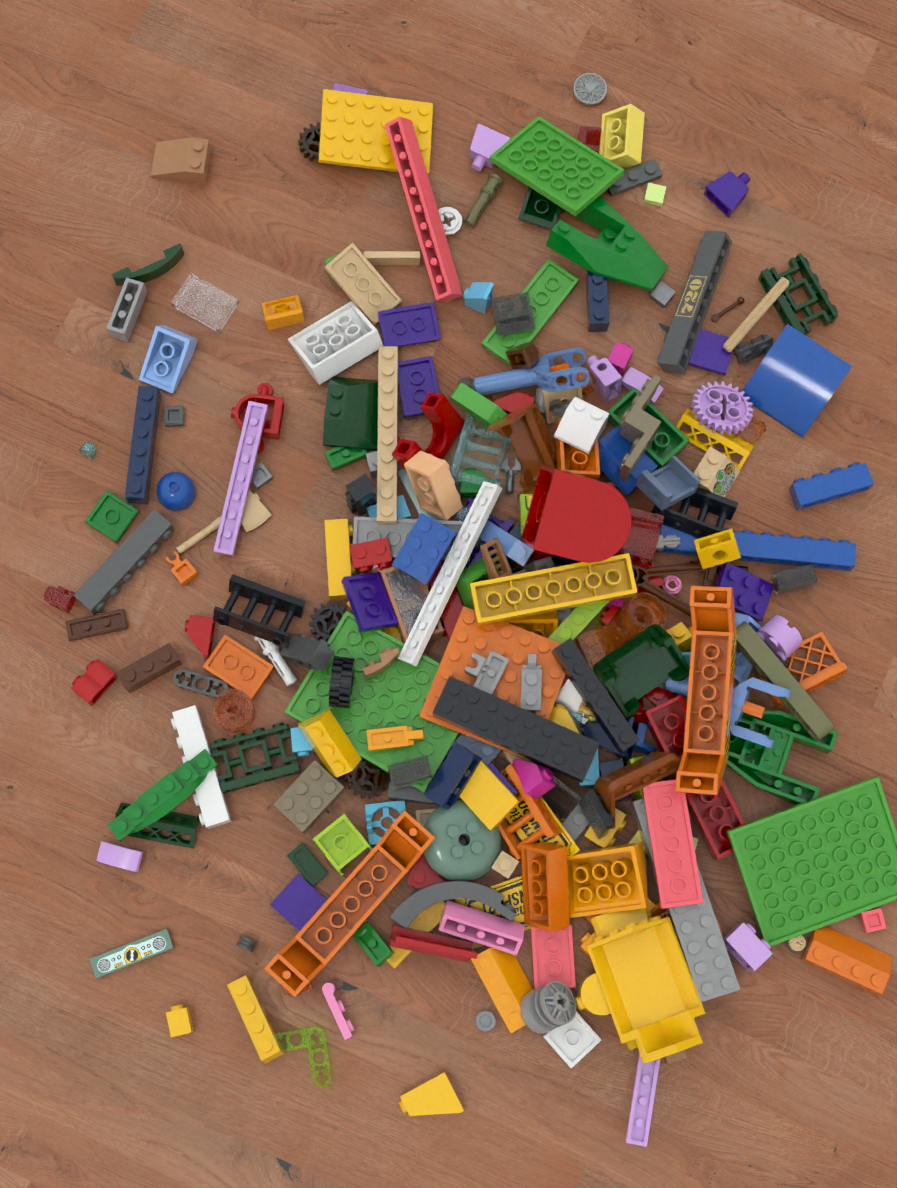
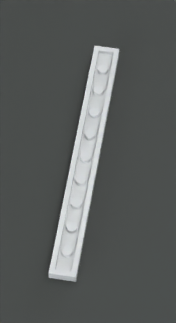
M483 481L398 656L399 660L415 667L417 666L502 491L499 485Z

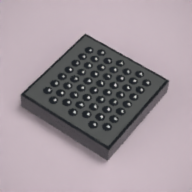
M591 789L585 793L579 805L598 839L605 837L612 827L614 819L612 814L605 810L601 795Z

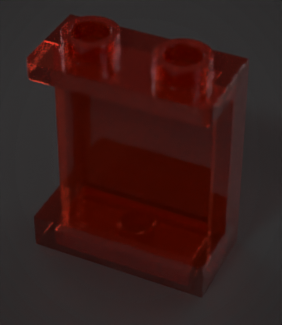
M629 507L631 513L630 533L623 547L613 556L629 553L631 561H635L636 564L652 566L664 516Z

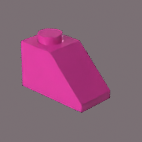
M520 759L513 760L526 795L538 799L556 786L553 780V773L549 768Z

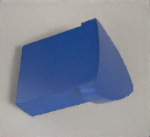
M639 723L637 737L640 741L634 745L633 751L644 754L656 752V748L643 743L647 724Z

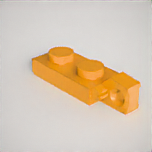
M407 725L366 730L369 752L409 747L414 745V741L424 740L423 730L412 731V727H407Z

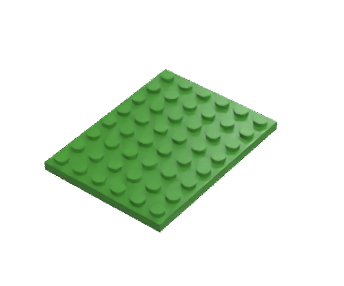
M346 611L327 641L330 644L329 648L335 652L323 673L310 669L285 710V714L301 723L330 709L361 758L420 792L425 793L427 785L432 781L438 767L443 762L459 734L419 718L440 663L422 654L416 667L397 658L386 670L365 680L362 668L366 667L367 663L373 661L379 663V654L382 653V650L393 647V649L398 648L400 654L404 643L379 629L360 632L355 616ZM334 656L355 658L350 709L329 707L330 677ZM406 725L407 727H412V731L423 730L424 740L414 741L412 746L370 752L368 750L366 730Z
M877 776L726 831L761 938L770 947L897 899V832L879 777Z

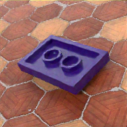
M434 302L383 310L377 313L384 346L404 347L439 341L441 339Z
M432 356L398 362V385L405 418L425 415L420 407L428 393L439 394Z
M726 562L722 565L715 587H732L735 611L748 615L756 621H763L774 585Z
M379 572L343 577L341 582L360 632L397 626L399 622Z

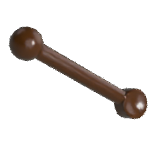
M739 297L735 303L719 314H713L711 317L712 322H717L719 317L738 304H743L744 298Z

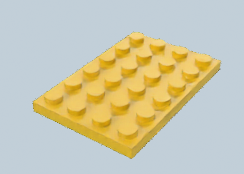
M323 89L318 163L399 172L385 124L398 117L412 120L427 174L429 175L433 103Z

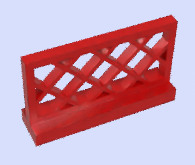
M396 925L392 926L389 946L464 962H469L470 958L477 959L478 953L472 950V941L410 928L406 929Z

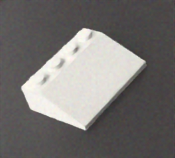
M352 301L288 338L289 343L319 385L377 351L379 346H383L378 330Z

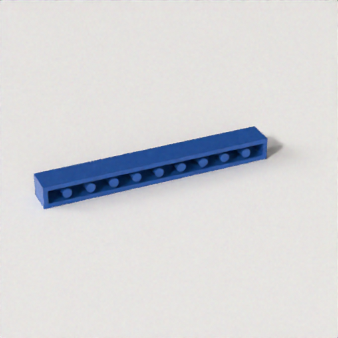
M661 525L659 535H663V538H666L667 535H676L680 537L681 544L676 548L664 546V549L657 550L658 553L698 556L694 540L699 538L667 525ZM752 531L734 532L741 558L736 560L851 571L855 567L856 544L850 543L848 540L832 542L828 538L812 540L808 536L792 538V535L788 534L773 536L772 533L767 532L761 533V535L753 534Z

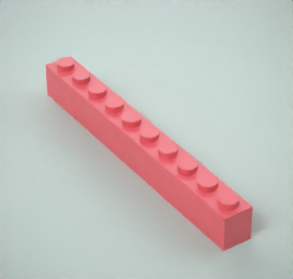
M398 117L386 123L385 127L436 301L450 302L463 296L412 120Z

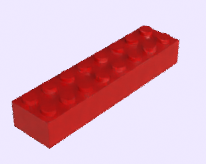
M682 695L642 713L659 751L674 753L680 760L684 749L687 709ZM723 778L718 795L685 793L688 810L712 859H720L732 853L733 850L726 831L743 825L745 822Z

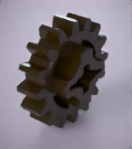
M317 122L315 127L311 123L310 129L304 127V133L299 134L298 144L300 152H304V158L310 156V162L314 159H317L318 162L319 122Z
M362 758V761L358 763L354 770L347 773L350 775V778L346 779V782H351L348 789H355L353 795L356 796L360 793L361 799H365L366 795L369 799H373V794L379 797L381 796L379 790L386 791L383 785L389 784L385 777L390 774L385 773L384 770L373 765L376 767L375 769L368 768L365 764H373ZM356 771L359 773L357 779H355ZM370 774L371 777L369 778V780L365 781L364 778L366 777V775ZM380 775V782H379V784H378V783H377V779H378V776ZM360 786H367L370 791H365Z

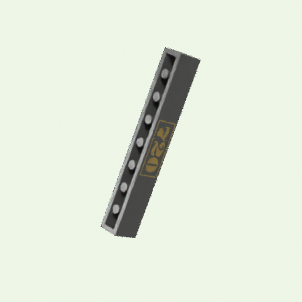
M705 231L700 241V247L695 255L694 264L688 274L687 283L682 290L681 299L676 306L674 318L670 322V329L664 339L663 348L658 355L657 364L664 372L684 374L732 244V240L726 232Z

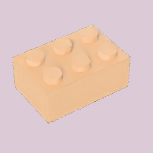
M420 450L404 464L422 510L447 521L463 507L460 494L455 487V480L449 470L450 466L445 460Z

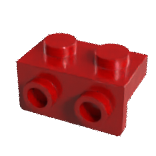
M389 538L349 545L353 568L359 570V573L371 571L370 567L378 566L379 569L390 567V563L394 562Z

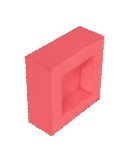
M881 908L860 913L865 933L886 929Z

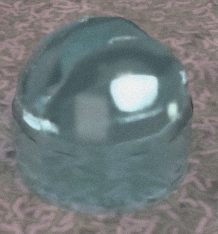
M86 442L81 446L79 452L86 458L92 459L96 453V446L91 442Z

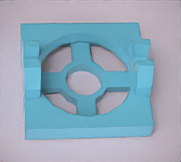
M404 800L365 805L369 845H377L382 839L373 828L380 827L385 833L388 831V829L382 827V819L389 817L393 820V823L396 819L389 815V808L396 810L400 815L404 810L406 811ZM382 809L383 816L380 820L372 821L374 814Z

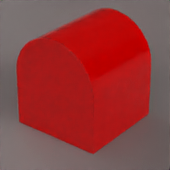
M541 464L520 541L533 550L580 562H600L616 554L625 544L631 529L630 509L625 498L614 487L584 475Z

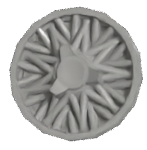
M585 73L576 79L573 93L579 102L585 105H595L604 100L607 94V84L600 75Z

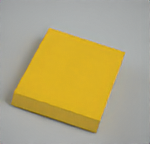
M482 760L459 796L490 831H493L520 803L515 795Z

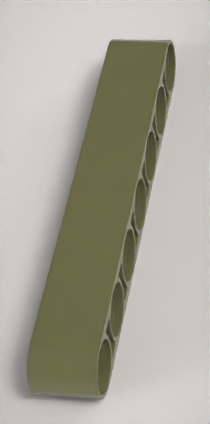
M745 621L736 627V647L765 682L792 690L789 698L779 697L780 700L814 740L820 741L834 729L832 722L756 631Z

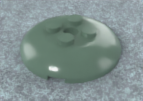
M457 800L449 809L441 806L437 807L423 826L435 837V840L424 852V857L434 871L448 880L472 881L480 878L491 869L500 854L502 838L498 827L496 826L493 831H490L463 800ZM460 835H464L468 839L465 846L459 843Z

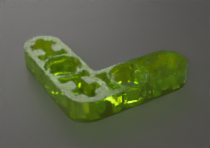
M311 1027L275 1033L278 1040H284L283 1035H287L286 1042L288 1048H284L285 1044H280L283 1052L308 1048L314 1085L318 1088H326L330 1085L332 1074L326 1033L322 1028ZM314 1030H317L319 1034L322 1033V1038H319V1045L324 1044V1048L312 1050V1045L316 1046L315 1039H311ZM295 1033L299 1034L302 1038V1042L298 1046H294L290 1042V1037ZM317 1051L325 1054V1061L321 1064L316 1063L313 1059ZM327 1065V1069H323V1074L328 1076V1080L325 1081L324 1085H321V1082L317 1081L320 1071H315L314 1067Z

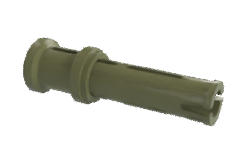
M490 173L485 186L480 188L479 197L463 220L469 227H474L490 199L495 198L497 189L503 185L504 181L498 175Z

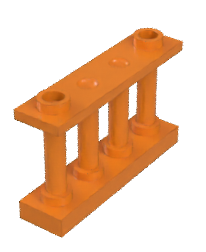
M512 764L506 768L508 773L507 779L511 784H515L519 791L515 797L520 803L522 801L526 802L529 812L508 825L504 818L497 827L508 844L512 856L520 860L521 844L534 843L544 835L547 838L556 837L562 831L542 798L539 797L537 799L525 794L515 765ZM535 818L540 825V829L519 843L513 832Z

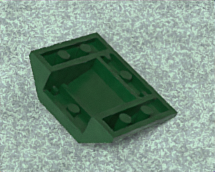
M333 376L328 384L323 446L377 451L378 380Z

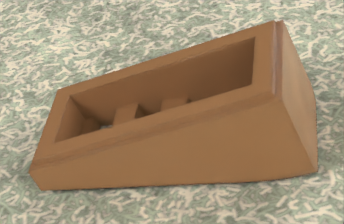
M498 537L480 545L489 579L506 577L513 574ZM494 545L495 549L488 552L487 548ZM496 553L497 556L491 559L490 556ZM498 560L499 563L494 565L493 562Z

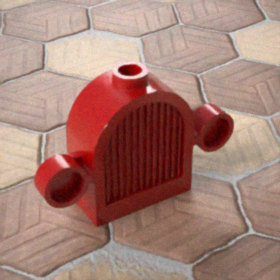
M266 382L261 383L257 388L258 394L246 395L238 401L236 407H232L231 418L236 419L238 427L242 431L248 401L268 405V411L261 438L279 440L285 406L284 398L272 396V386ZM262 439L260 441L258 453H261L265 447Z

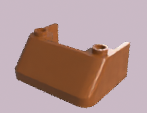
M536 404L525 406L508 414L487 428L488 432L497 429V432L503 437L509 436L524 469L519 477V482L524 490L517 495L518 499L520 494H533L541 464L557 468L556 446Z
M662 751L652 752L648 756L596 780L594 790L601 795L605 810L609 811L614 819L611 829L615 828V801L660 779L663 781L676 779L681 762L676 754Z

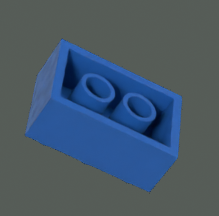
M421 513L392 565L429 585L457 533Z

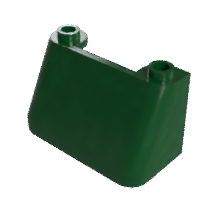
M658 624L647 627L598 661L593 667L594 673L626 718L638 712L640 708L638 699L669 678L674 681L685 680L690 670V666L673 637Z

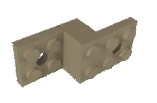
M655 374L651 380H646L641 393L636 395L630 410H626L619 425L621 427L619 435L633 443L632 449L625 455L619 467V470H621L619 478L624 481L627 480L648 448L661 423L660 420L644 411L656 393L661 380Z

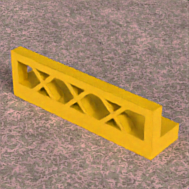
M687 408L676 428L679 430L683 422L690 425L692 432H681L689 439L690 443L706 452L709 449L707 445L714 448L716 443L723 444L725 451L721 453L727 455L740 471L754 446L732 433L728 435L724 431L723 435H720L718 430L713 433V428L711 427L706 430L707 425H699L701 419L695 420L696 414H693L692 410ZM704 433L707 435L709 442H700L697 434ZM737 452L743 456L739 464L732 460L731 453Z

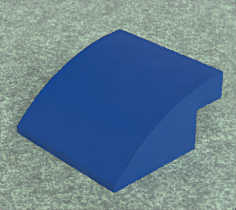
M787 324L742 391L745 392L743 396L750 397L748 402L753 403L755 407L803 438L852 365Z

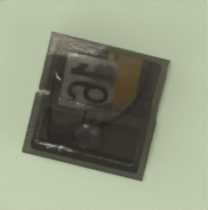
M528 292L490 299L498 336L535 330Z

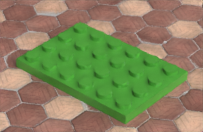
M539 116L490 156V162L575 217L624 175L623 168Z

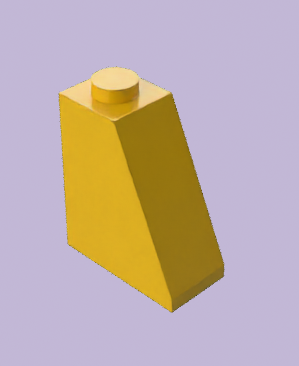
M445 1072L400 1095L401 1101L398 1102L403 1113L408 1112L409 1116L450 1114L464 1111Z

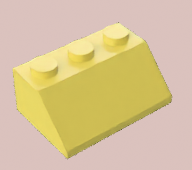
M629 104L602 114L599 154L621 168L640 164L645 113L634 105Z

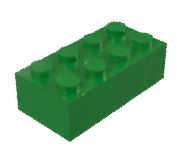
M635 387L608 411L609 417L607 422L613 428L620 425L624 413L627 409L630 410L634 398L637 394H640ZM649 402L644 411L660 420L661 423L655 437L645 452L659 465L656 468L658 470L667 465L672 456H678L687 447L689 439Z

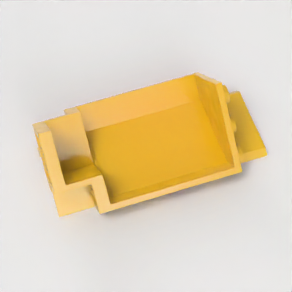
M648 907L604 913L591 918L597 938L593 939L594 943L588 945L587 949L621 1043L623 1044L635 1039L643 1064L703 1043L694 1018L706 1013L670 918L661 919L660 916L652 918Z

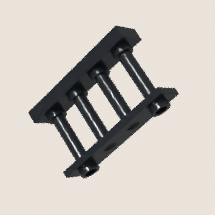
M697 487L694 494L681 500L682 504L679 512L669 508L662 511L654 504L649 519L697 538H702L725 531L723 530L725 520L732 519L738 502ZM689 505L700 508L697 519L686 515ZM708 512L719 516L715 526L704 522Z
M232 574L228 592H231V595L223 609L215 606L213 621L267 640L277 646L287 648L290 634L286 631L294 616L302 618L306 601ZM239 596L250 599L242 616L231 612ZM257 603L268 606L261 622L249 619ZM276 609L286 613L279 629L268 626Z

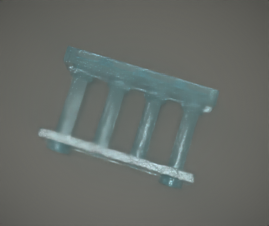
M466 415L450 470L451 476L455 480V486L457 481L461 482V480L482 485L483 481L500 486L501 480L498 479L506 447L507 445L511 446L512 441L509 436L503 437L497 432H488L486 429L476 427V425H473L474 417ZM478 435L502 441V448L498 449L474 443L469 437ZM474 450L498 456L499 459L497 464L469 458L467 457L468 455H465V451ZM469 465L495 472L493 480L464 473L463 470H460L461 466Z

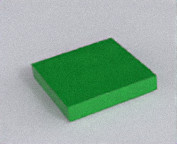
M106 491L85 520V523L118 544L140 512L114 494Z

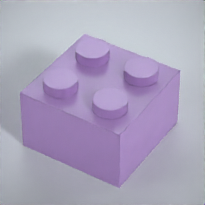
M743 922L736 924L723 937L726 949L747 972L756 971L773 953L769 950L771 948L764 939L760 940L755 935L756 930L749 923L745 924Z

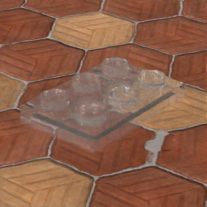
M192 273L189 274L171 301V306L219 333L239 304V299Z

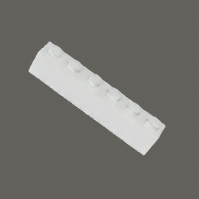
M194 705L172 712L174 718L171 719L173 729H177L179 737L176 738L179 749L183 748L185 756H182L183 764L187 760L190 761L204 749L212 756L197 706ZM216 768L207 774L204 781L195 789L196 794L193 795L196 806L200 805L202 812L199 814L202 826L205 825L208 829L232 822L224 794L220 789Z

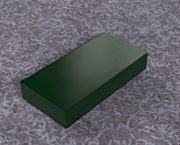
M303 842L287 855L312 887L328 875V872Z

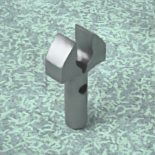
M558 399L552 400L549 405V412L553 411V416L563 417L571 401L561 403Z
M507 457L502 462L501 471H505L507 474L506 493L512 494L514 475L521 471V464L515 458V466L510 470L508 466L509 457Z

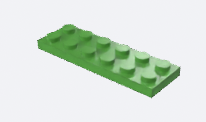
M548 259L519 295L522 308V296L524 298L525 308L521 317L515 319L518 320L515 325L508 331L502 330L500 323L507 320V316L511 312L505 313L483 340L481 346L511 366L506 351L522 343L532 342L579 283V279Z

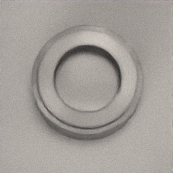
M484 1010L477 1014L475 1024L479 1030L487 1032L494 1028L496 1018L492 1012Z

